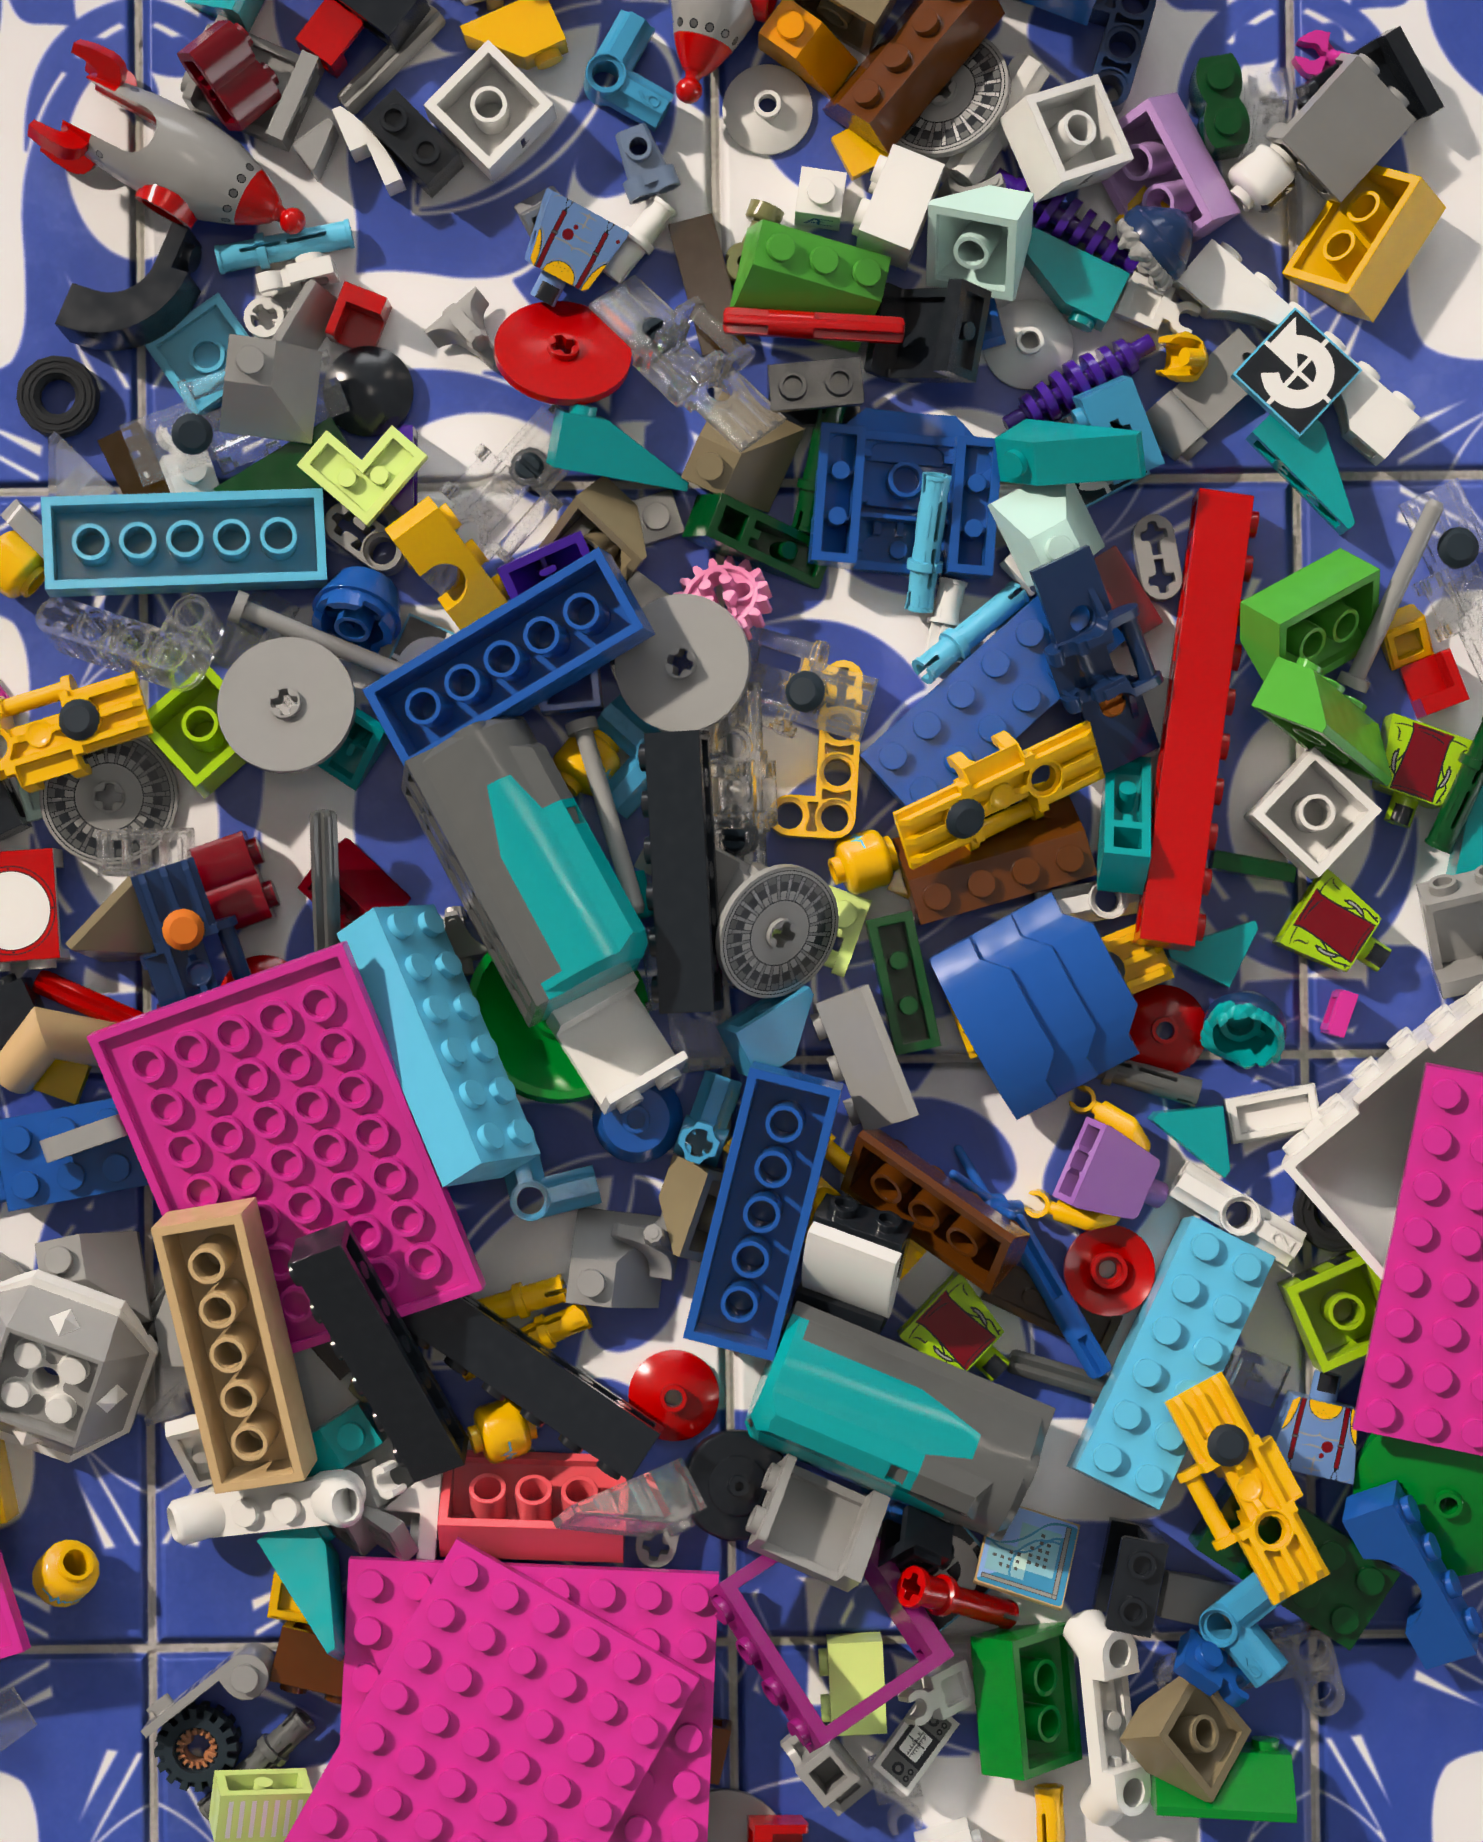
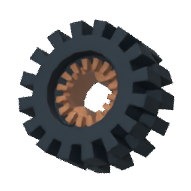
M195 1701L191 1702L162 1726L155 1742H158V1745L154 1749L155 1758H160V1762L157 1765L160 1773L166 1770L169 1774L166 1780L170 1784L175 1780L180 1782L179 1789L187 1791L190 1786L195 1787L194 1792H203L207 1786L212 1789L214 1770H232L242 1751L243 1742H239L242 1732L240 1727L235 1728L234 1726L236 1718L232 1713L227 1717L223 1713L225 1707L219 1704L216 1708L210 1707L211 1701H202L200 1705H195ZM195 1735L205 1736L209 1740V1744H211L205 1750L204 1757H197L188 1749L187 1745L193 1741Z

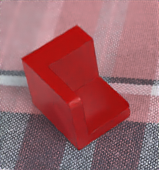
M324 0L296 36L295 40L300 51L304 50L318 56L324 69L338 79L348 65L344 53L361 32L364 25L362 20L335 0Z
M344 281L325 329V334L331 342L349 349L360 346L377 347L392 306L387 297Z
M1450 648L1399 669V674L1417 719L1470 699Z
M747 1815V1842H802L803 1834L809 1833V1823L802 1815Z

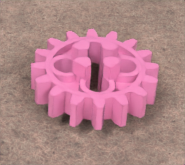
M727 556L723 565H718L715 559L711 558L709 559L708 569L702 570L698 566L692 568L695 575L692 580L688 578L680 579L679 582L683 591L673 594H694L713 600L718 604L720 603L714 588L721 584L724 590L723 599L727 609L740 623L747 640L752 639L750 629L753 626L764 628L766 625L762 614L772 612L769 599L772 598V593L769 585L765 581L761 569L753 570L749 560L745 559L736 566L732 556Z

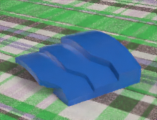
M867 407L847 424L821 422L808 563L847 570L909 576L910 570L906 568L907 559L912 557L918 507L922 489V473L939 472L951 475L952 478L940 550V561L943 562L942 573H938L937 578H991L994 570L997 524L987 505L999 499L1000 488L995 438L973 436L957 416L908 413Z
M1052 891L942 949L929 958L939 983L965 1034L1016 1120L1055 1101L1059 1096L1096 1078L1099 1074L1140 1054L1129 1033L1138 1003L1118 970L1094 923L1064 914Z

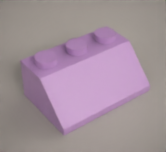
M1177 92L1150 97L1118 120L1134 159L1110 178L1101 181L1118 214L1125 215L1128 212V203L1145 185L1147 190L1143 195L1140 206L1162 207L1160 201L1162 202L1163 200L1170 208L1180 209L1185 212L1192 223V243L1241 213Z

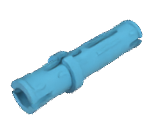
M349 219L304 228L300 233L294 235L284 232L264 236V233L261 232L254 234V239L220 246L214 245L221 275L260 266L262 270L271 269L272 263L292 260L308 252L327 253L355 248Z
M922 473V489L918 507L912 557L907 559L906 567L910 570L904 608L912 612L932 613L934 610L938 573H942L943 562L940 561V550L952 478L951 475L945 473Z
M1010 581L1005 588L956 628H947L943 631L935 645L912 661V667L917 676L926 669L927 673L921 680L931 684L955 662H964L971 655L972 648L1029 603V596L1023 589L1015 596L1014 592L1021 585L1015 581Z

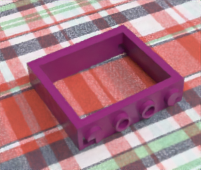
M878 1536L864 1577L919 1662L826 1726L738 1589L778 1562L762 1555L717 1584L708 1592L712 1599L711 1602L718 1612L715 1615L716 1618L723 1625H729L737 1638L735 1644L740 1656L748 1665L755 1666L763 1679L761 1686L764 1694L773 1705L781 1707L789 1720L787 1723L791 1736L796 1735L802 1746H805L809 1753L827 1744L954 1656L951 1648L924 1607L911 1609L899 1603L896 1588L902 1573L895 1566L896 1564L892 1562L878 1567L880 1539Z

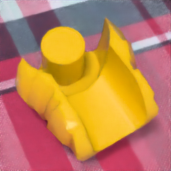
M1187 331L1158 338V344L1166 348V364L1162 370H1156L1155 374L1175 382L1197 381L1209 362L1204 342L1198 336Z

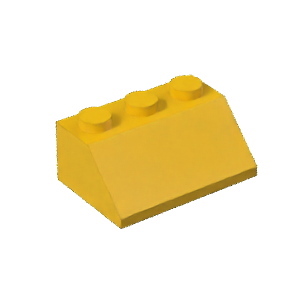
M1375 165L1341 203L1331 200L1326 202L1282 274L1285 278L1337 311L1374 322L1443 214L1446 206L1422 177Z

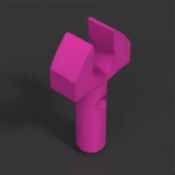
M1314 30L1303 35L1296 42L1295 46L1312 48L1320 56L1316 60L1294 56L1291 61L1292 65L1304 79L1309 80L1336 63L1335 59L1341 53H1346L1335 50L1330 44L1329 37L1331 32Z

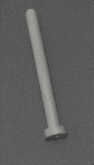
M1434 499L1426 502L1349 672L1341 670L1337 679L1338 682L1365 694L1367 693L1371 683L1365 679L1443 512V503Z
M238 590L227 620L238 624L240 618H243L287 637H299L314 641L330 650L335 656L383 676L404 665L247 601L250 594Z
M587 716L573 720L565 725L568 737L576 738L617 878L637 915L644 913L645 904L593 733L599 729L596 716Z

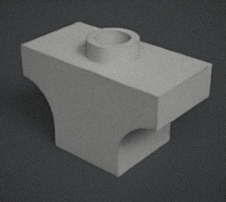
M789 1733L780 1740V1746L791 1759L795 1767V1773L824 1808L829 1806L838 1817L874 1788L873 1782L836 1737L811 1753L808 1752L805 1746H802L796 1735L791 1736Z

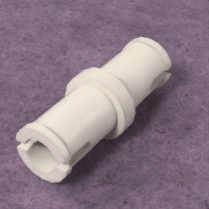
M654 195L652 201L631 227L625 226L624 229L629 234L602 272L621 286L643 255H650L655 249L652 244L678 213L668 203Z

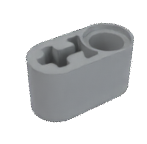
M341 503L332 506L328 510L324 519L325 530L339 547L368 568L376 570L385 576H393L404 568L407 559L387 534L385 526L375 520L370 527H367ZM342 519L351 521L353 519L356 527L366 535L363 542L348 531L342 534V529L338 526L339 521ZM382 542L393 543L396 547L395 557L387 564H378L373 560V551Z

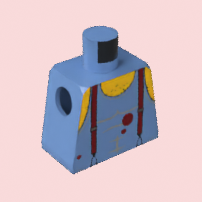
M547 188L525 254L526 261L542 269L530 294L555 307L566 283L586 292L626 240L629 232Z
M1315 1369L1309 1394L1290 1390L1286 1392L1269 1435L1273 1437L1291 1471L1353 1485L1357 1430H1353L1352 1427L1355 1408L1350 1404L1336 1401L1342 1378L1341 1375L1331 1372L1322 1373Z

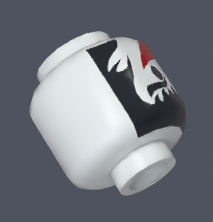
M1274 143L1270 146L1256 144L1228 172L1229 182L1232 186L1230 192L1238 207L1243 211L1248 212L1252 208L1261 213H1268L1296 185L1294 172L1297 170V166L1290 155L1280 146Z

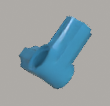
M621 9L596 55L587 64L583 83L584 92L593 104L609 106L639 124L646 123L649 130L655 132L664 119L673 101L674 94L633 72L654 35L655 28L636 13ZM599 72H607L613 75L617 82L611 87H601L595 83L593 77Z
M619 695L600 714L597 723L599 729L630 756L608 782L617 812L628 820L641 805L642 791L647 790L646 771L642 772L639 765V745L645 743L644 733L662 731L639 718L627 705L622 695Z
M708 1070L705 1071L690 1115L686 1114L673 1153L683 1156L686 1160L696 1164L703 1163L714 1168L717 1167L730 1130L727 1129V1126L741 1092V1082Z
M538 1155L504 1176L510 1199V1207L517 1217L526 1221H537L542 1218L602 1203L593 1165L545 1176L541 1158ZM533 1187L542 1192L544 1204L539 1212L526 1214L520 1210L517 1198L522 1190Z
M1253 1571L1230 1591L1221 1595L1201 1614L1198 1625L1202 1637L1206 1641L1216 1644L1218 1648H1224L1257 1689L1289 1662L1257 1624L1258 1621L1285 1600L1272 1605ZM1223 1615L1230 1620L1231 1624L1224 1619Z

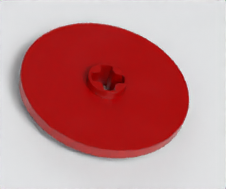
M557 301L555 307L545 302L527 305L508 316L500 325L495 337L494 359L504 379L522 394L548 404L574 406L575 404L584 405L604 399L613 394L624 383L631 365V346L620 326L604 313L579 303Z

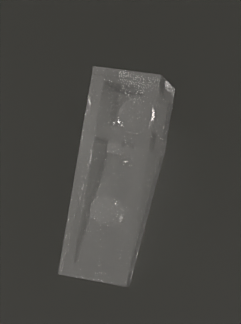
M679 1458L568 1507L552 1521L556 1529L652 1538L667 1531L670 1538L695 1526L692 1518L707 1508L683 1459Z

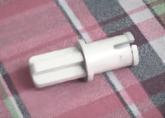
M939 577L932 617H927V622L931 623L925 652L939 641V636L947 628L954 629L960 624L959 617L967 582Z

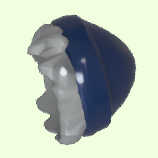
M1136 205L1124 215V218L1117 222L1116 233L1120 239L1118 249L1123 250L1126 248L1130 250L1128 257L1130 260L1139 261L1136 268L1138 272L1150 275L1148 278L1150 285H1157V290L1160 291L1169 290L1173 285V281L1178 280L1187 269L1186 263L1191 252L1193 240L1192 223L1188 215L1176 208Z

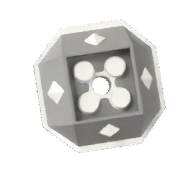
M39 1269L14 1276L5 1281L0 1280V1439L70 1463L130 1432L159 1352V1345L151 1334L148 1335L139 1318L125 1300ZM44 1367L52 1368L58 1375L48 1373Z

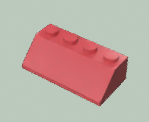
M467 1450L464 1466L443 1473L437 1524L440 1557H446L457 1537H460L497 1559L623 1563L627 1479L621 1476L619 1480H616L605 1474L596 1466L598 1459L591 1454L528 1452L525 1455L493 1464L485 1458L483 1452L474 1454L473 1450Z

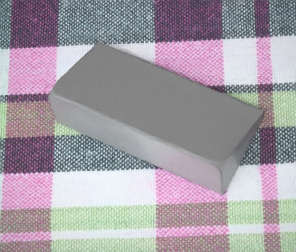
M310 278L300 291L272 340L318 350L327 336L325 329L337 298Z

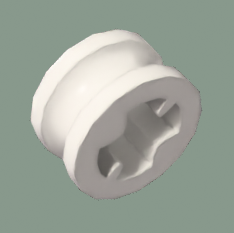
M256 298L247 305L244 311L245 326L254 337L272 339L284 320L286 313L280 304L272 298ZM262 309H265L269 314L277 313V319H272L275 326L269 330H266L262 325L256 327L254 325V320H260L257 313Z

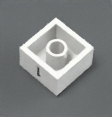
M489 40L424 104L429 120L493 183L557 119L554 104Z
M1098 74L1025 96L999 119L1031 193H1034L1035 203L1107 180L1134 159Z
M896 144L892 145L888 157L880 154L870 178L871 184L868 192L873 194L871 200L862 198L853 220L854 227L851 234L858 237L856 247L892 257L890 265L906 271L928 217V204L932 199H935L939 189L945 164Z
M1313 747L1302 753L1243 818L1309 879L1319 878L1376 818L1382 809L1319 750Z

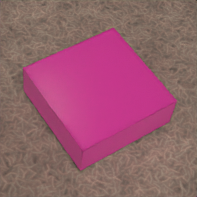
M1343 989L1332 991L1320 1026L1321 1033L1337 1038L1345 1037L1359 996L1358 994Z

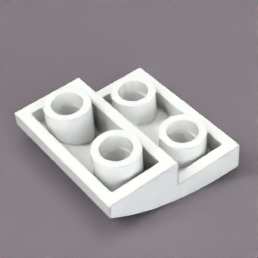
M814 1221L808 1230L802 1263V1286L889 1318L900 1278L897 1277L902 1253Z

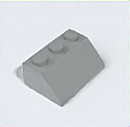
M869 984L858 986L814 1003L818 1013L810 1015L819 1041L828 1038L834 1055L826 1058L835 1082L844 1081L851 1098L843 1100V1104L852 1126L861 1123L863 1130L879 1129L918 1116L919 1113Z

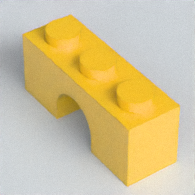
M428 496L386 527L385 531L419 576H422L432 567L439 564H452L457 567V579L454 585L440 596L438 601L458 628L462 630L505 604L510 598L500 575L497 573L490 578L482 568V565L488 559L474 540L471 538L464 543L455 530L461 527L462 524L449 506L444 503L438 508Z

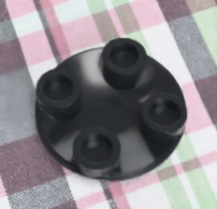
M360 346L350 349L331 364L325 375L323 383L325 407L340 428L354 435L364 437L379 436L385 434L391 425L395 428L400 427L405 422L413 402L414 388L410 372L399 357L384 348Z

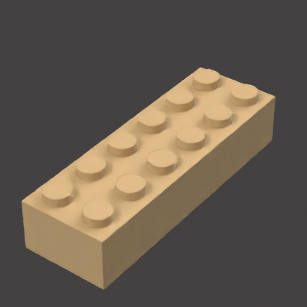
M256 1197L166 1212L153 1225L151 1233L215 1494L305 1481L318 1458Z

